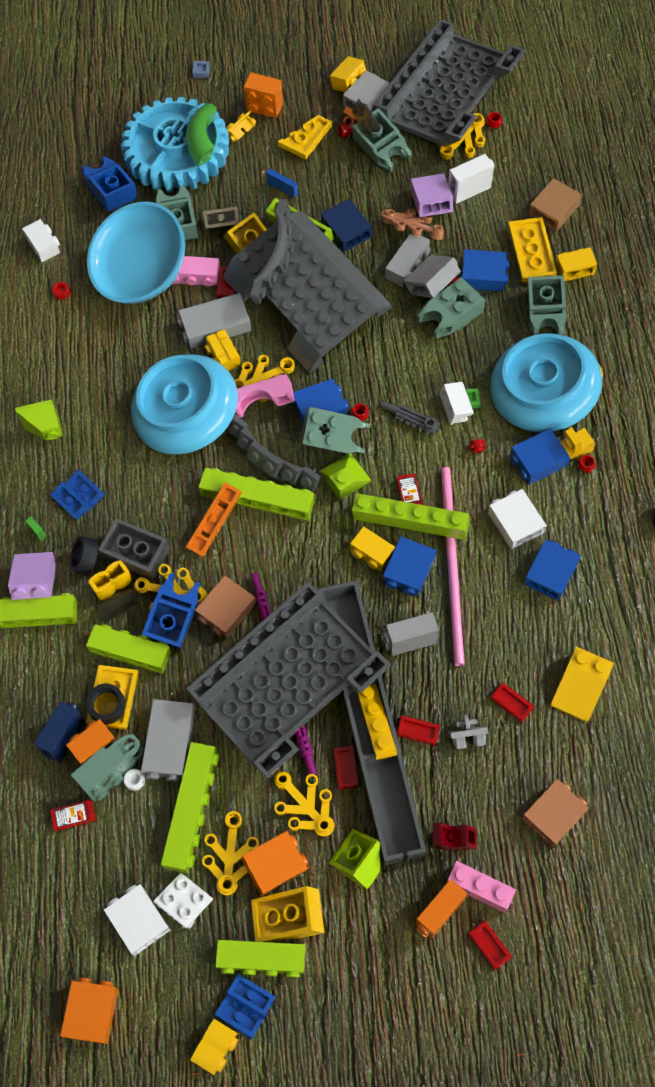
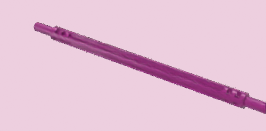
M258 573L251 574V579L255 589L254 596L263 621L271 614L266 592L262 589ZM304 725L295 733L301 757L305 760L308 774L317 775L312 759L313 751Z

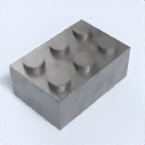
M116 518L100 545L98 552L102 560L109 563L121 560L129 571L153 581L159 566L163 563L170 550V546L166 538Z

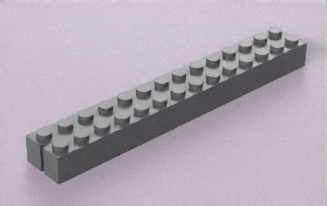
M357 580L319 588L323 601L375 652ZM380 676L372 684L376 683L396 747V756L376 760L356 690L348 685L342 690L377 839L380 842L383 863L386 866L403 862V857H406V860L424 857L426 855V848L382 676Z

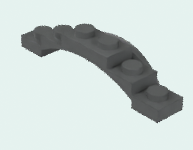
M279 199L274 213L279 228L278 239L268 263L254 278L250 293L253 303H261L262 298L266 295V288L272 289L273 284L277 282L278 273L284 274L285 268L289 266V255L294 250V241L291 238L292 224L289 220L291 209L286 199Z
M233 416L232 421L228 425L227 432L238 439L236 445L244 450L246 458L257 471L272 480L289 483L292 486L299 484L312 493L316 491L321 476L307 466L302 468L293 465L266 450L249 432V424L238 416Z

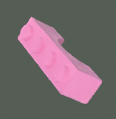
M286 374L277 375L274 378L261 380L258 383L238 388L237 408L234 415L239 418L243 417L246 408L252 402L259 399H269L277 406L294 402L292 383Z

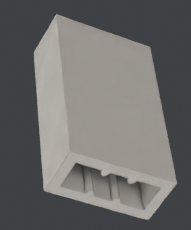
M240 293L179 310L180 318H177L180 329L184 328L185 332H182L185 343H189L190 349L205 345V338L207 336L216 334V332L223 329L229 337L251 331L250 319Z
M153 699L141 769L147 779L158 780L159 777L167 778L166 780L171 782H179V779L182 780L189 753L196 710L193 703Z

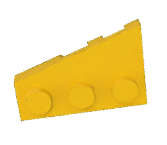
M317 115L303 124V128L296 132H291L286 139L279 140L278 146L306 160L330 130L332 121Z

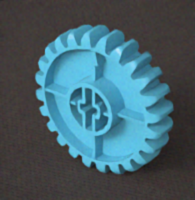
M167 97L165 103L155 100L153 101V107L144 105L142 107L143 113L135 112L132 115L133 121L130 120L125 124L126 130L121 135V151L126 168L131 170V175L135 179H140L142 185L149 186L152 183L153 190L158 191L157 188L165 187L166 193H171L174 188H178V191H180V186L183 184L185 188L189 186L193 190L198 188V182L207 184L209 182L208 175L212 177L219 174L218 168L224 167L226 163L225 158L229 154L228 131L223 119L219 118L218 112L216 111L214 121L206 128L207 135L214 145L211 160L197 166L188 152L186 130L194 113L206 103L198 106L196 99H190L189 102H185L184 97H179L177 101Z

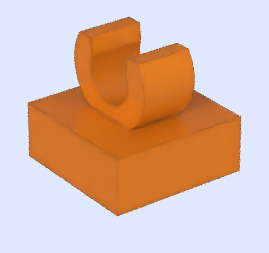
M347 106L343 111L347 115L344 117L343 122L347 124L351 120V128L356 122L363 119L360 114Z

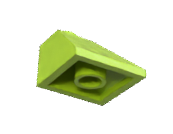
M52 399L15 408L23 428L44 440H54L63 436L60 418Z
M351 453L320 471V474L339 500L344 499L371 482L369 476Z
M352 829L329 864L356 884L368 889L380 872V842Z

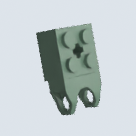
M379 108L352 126L353 139L379 167L391 173L393 171V164L390 161L391 156L398 155L407 160L411 159L412 153L407 147L404 137Z
M184 184L180 186V191L175 196H167L161 188H157L156 203L166 207L176 216L182 226L185 240L198 238L190 193Z
M564 275L528 277L529 327L533 335H538L539 331L546 326L554 328L557 334L563 335L566 323Z
M461 277L428 301L425 308L418 314L417 321L419 323L429 320L439 322V326L434 331V337L438 339L460 330L483 313L485 299Z
M307 407L299 444L341 453H365V449L353 443L351 435L355 429L370 428L371 424L364 423L354 416ZM323 425H325L326 432H324V434H322V431L319 430V427H323Z
M134 734L125 735L107 749L102 747L73 772L71 776L93 802L99 801L107 795V791L113 785H119L123 781V776H125L126 772L131 770L141 760L144 748L140 745V741ZM128 739H133L135 741L130 742L124 746V742ZM139 749V754L136 757H133Z

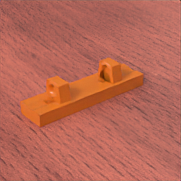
M226 482L224 483L186 546L188 550L201 557L205 556L240 498L242 491Z

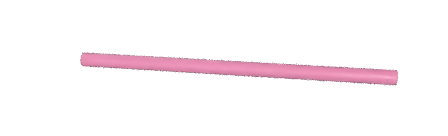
M443 467L441 468L443 507L453 511L450 468ZM446 537L454 665L463 666L464 651L455 538Z

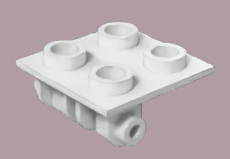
M180 873L153 902L167 912L169 916L173 917L174 920L178 921L183 928L190 929L194 924V920L210 904L213 898Z

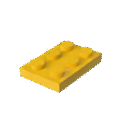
M104 665L98 666L94 687L105 683L112 684L120 689L126 701V709L123 716L115 723L105 725L106 727L127 730L139 674L138 670ZM104 693L98 696L94 702V708L100 715H108L114 712L118 705L117 698L112 693ZM88 713L86 723L89 725L94 720Z

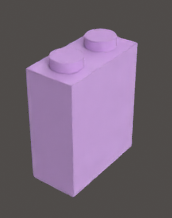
M444 174L411 179V194L419 217L453 212V196Z
M53 552L14 554L8 583L12 600L51 597L56 571Z

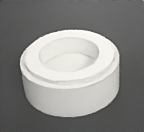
M131 769L124 776V784L129 790L137 791L144 786L145 777L140 770Z

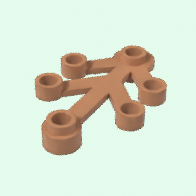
M408 208L406 212L395 213L392 209H386L381 212L382 221L387 224H393L398 231H404L405 227H407L413 236H421L422 230L430 232L432 239H443L444 228L442 226L434 225L430 227L421 224H430L432 215L415 218L417 211L413 208Z

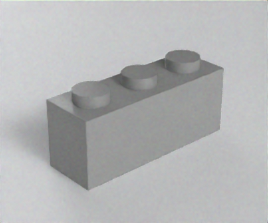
M410 233L385 268V279L404 287V280L422 263L423 258L429 255L431 251L429 247L430 240L423 236H413Z

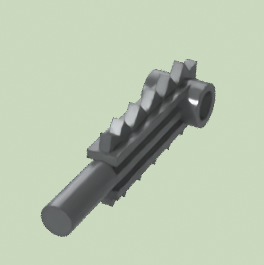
M383 401L381 404V408L396 414V420L400 422L405 421L406 426L411 424L413 428L418 427L419 431L425 430V434L434 435L436 431H439L438 426L440 422H437L436 418H429V415L424 416L423 412L417 413L416 409L410 410V406L406 407L405 404L401 405L400 408L386 401Z

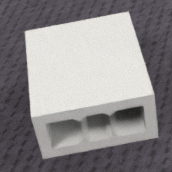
M486 154L450 169L448 185L453 201L456 204L491 188L494 163Z
M523 489L512 491L505 498L494 500L489 506L488 514L511 550L545 532L547 525Z
M141 884L128 888L123 897L120 899L118 897L114 898L107 904L108 907L104 909L130 953L134 956L170 931L167 923Z

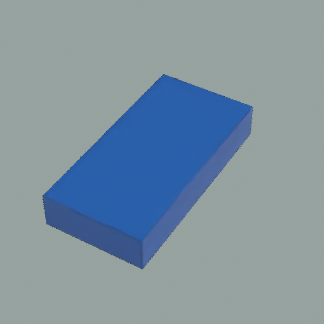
M272 169L266 172L267 184L293 198L298 195V186L295 181Z

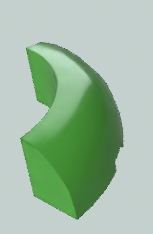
M210 103L203 105L194 113L186 130L188 152L197 166L211 160L214 145L207 135L206 128L214 121L217 107Z

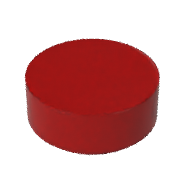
M57 282L52 286V293L56 299L63 300L70 295V289L67 283Z

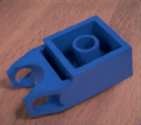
M105 156L101 157L102 167L92 169L85 165L81 166V172L86 180L88 189L107 212L137 199L135 183L120 165L116 164L113 160Z
M170 573L166 582L159 588L142 635L181 650L198 605L200 583L195 582L187 594L178 595L173 590L175 575ZM172 619L173 625L166 628L164 622Z

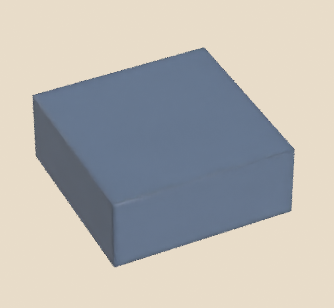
M194 61L193 78H209L210 61Z

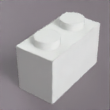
M41 219L22 228L27 241L41 262L60 253L58 239L56 236L52 237L51 229L47 224L44 225Z

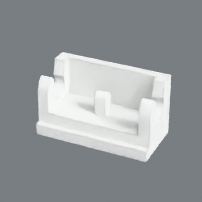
M463 382L444 384L439 395L450 425L467 421L468 418L466 416H471L474 412Z

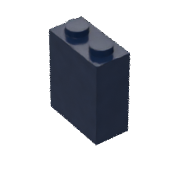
M350 199L340 202L335 207L327 209L321 214V224L332 230L334 242L343 253L372 237L371 224Z
M59 702L34 743L44 756L61 763L69 750L66 746L69 740L80 732L86 722L81 716L82 713L78 710V707L71 702L67 704Z

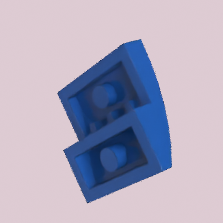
M79 469L66 483L62 481L51 494L76 520L88 512L105 495Z
M238 974L227 991L226 997L214 1014V1018L252 1040L276 996Z

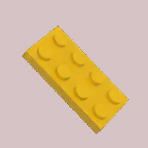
M543 217L510 221L508 228L522 282H528V277L557 276Z

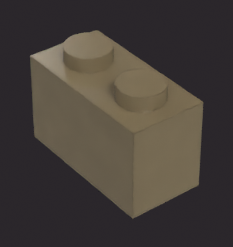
M238 207L203 211L205 229L240 223Z

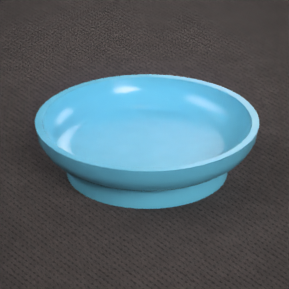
M136 202L113 212L99 226L88 249L87 269L90 280L96 290L104 297L123 304L141 303L164 292L176 279L184 260L186 244L182 226L169 209L153 202Z
M560 334L533 335L509 347L496 362L490 381L491 398L499 414L514 426L533 432H544L550 428L552 431H557L579 422L595 406L602 389V373L593 353L581 342Z
M194 354L165 358L153 365L144 374L135 390L131 403V419L134 429L147 446L158 452L185 454L199 450L216 440L232 421L238 402L236 383L230 372L212 358Z

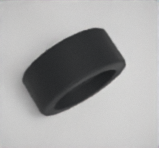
M79 536L76 539L70 557V567L73 572L91 573L98 554L96 539Z
M107 683L92 688L85 702L86 710L92 719L96 722L100 719L105 725L118 721L126 709L125 697L120 689ZM104 693H112L118 701L115 711L108 715H100L94 708L95 700Z

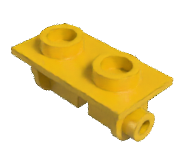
M251 111L246 114L242 113L237 118L235 124L230 123L226 127L229 140L232 143L237 142L244 136L245 133L241 129L247 133L255 126L256 120L249 117Z

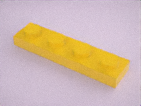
M376 683L371 684L362 693L356 691L376 760L396 756V747Z

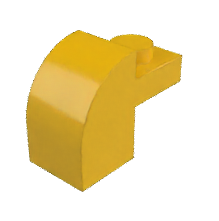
M571 427L565 431V439L560 441L570 459H577L594 450L595 442L585 428L575 433Z

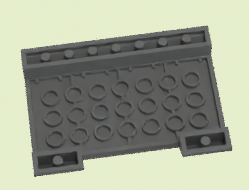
M440 19L375 101L373 107L375 110L379 108L398 129L447 147L461 140L477 118V115L471 114L473 109L495 80L510 74L526 52V49L512 44L506 52L494 49L454 34V24Z
M302 211L290 213L289 220L292 224L291 238L294 241V250L290 252L288 268H285L284 274L278 273L277 282L273 284L272 289L266 288L265 296L297 330L287 350L311 374L323 364L322 356L372 315L375 314L379 318L392 305ZM278 222L274 223L231 259L223 275L224 280L237 294H241L244 302L251 297L250 293L254 278L263 270L273 254L278 239Z
M307 582L186 689L249 761L268 779L299 750L289 738L348 685L362 693L391 667V664L378 651L374 652L323 601L322 595Z

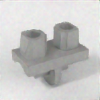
M464 714L463 721H457L456 726L457 728L464 727L465 729L448 731L449 738L452 739L455 749L467 748L465 737L472 736L474 746H482L486 744L485 734H488L487 727L470 728L472 725H477V719L469 720L468 714Z

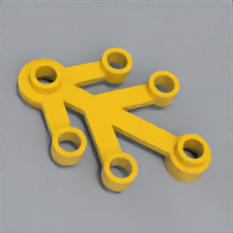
M474 113V115H477V118L460 141L447 147L441 146L440 156L444 160L452 158L453 151L464 140L466 146L465 156L472 158L475 155V148L472 145L470 134L473 130H475L476 134L475 146H484L485 138L482 135L481 128L485 124V119L481 114Z
M261 355L258 358V365L253 377L247 381L248 374L253 372V365L250 362H245L242 364L239 378L234 380L236 387L241 388L242 386L258 383L261 380H268L282 373L290 374L295 369L294 361L291 358H283L280 361V366L263 373L264 368L269 365V358L266 355ZM259 399L260 402H266V401L268 400V399Z
M161 564L158 571L167 580L171 573V568L167 564ZM163 567L168 568L166 573H162ZM180 568L177 571V576L184 580L190 591L194 586L190 572L186 568ZM183 570L187 572L185 577L180 576ZM143 577L138 578L134 583L135 590L142 594L148 591L158 592L162 586L150 583L148 579ZM174 578V592L178 595L187 594L189 591L182 590ZM140 582L145 583L143 588H139ZM201 587L198 591L201 594V598L198 600L197 607L208 595L206 590Z
M279 772L275 776L276 786L281 790L286 789L299 805H286L284 802H277L274 807L276 814L280 816L284 814L309 815L313 821H300L297 817L290 818L288 821L289 828L292 831L299 829L315 830L322 837L331 835L335 828L333 819L329 817V804L332 799L331 791L324 789L319 794L322 801L320 815L315 810L316 786L318 785L317 776L309 774L306 777V785L308 786L306 800L291 783V776L287 772ZM282 776L287 778L284 783L279 781V778ZM310 778H314L316 782L314 784L308 783V780ZM324 793H328L330 797L328 799H323L322 795ZM280 805L285 807L282 812L277 811V807ZM297 821L299 824L297 827H292L291 822ZM322 822H326L328 824V827L326 829H322L320 827V824Z
M236 811L229 812L225 817L226 825L229 827L226 851L218 843L217 837L214 834H208L204 839L205 844L212 848L225 864L224 873L215 864V859L212 855H205L202 859V864L217 878V890L226 896L236 891L238 887L237 881L248 873L244 865L233 873V865L242 858V855L259 847L258 839L250 837L247 839L246 844L235 852L237 829L242 825V817ZM237 818V824L232 825L230 823L231 819ZM208 838H215L214 843H207ZM254 840L257 844L255 847H250L249 842ZM207 858L212 859L211 865L205 864ZM229 881L231 886L227 889L224 888V882Z

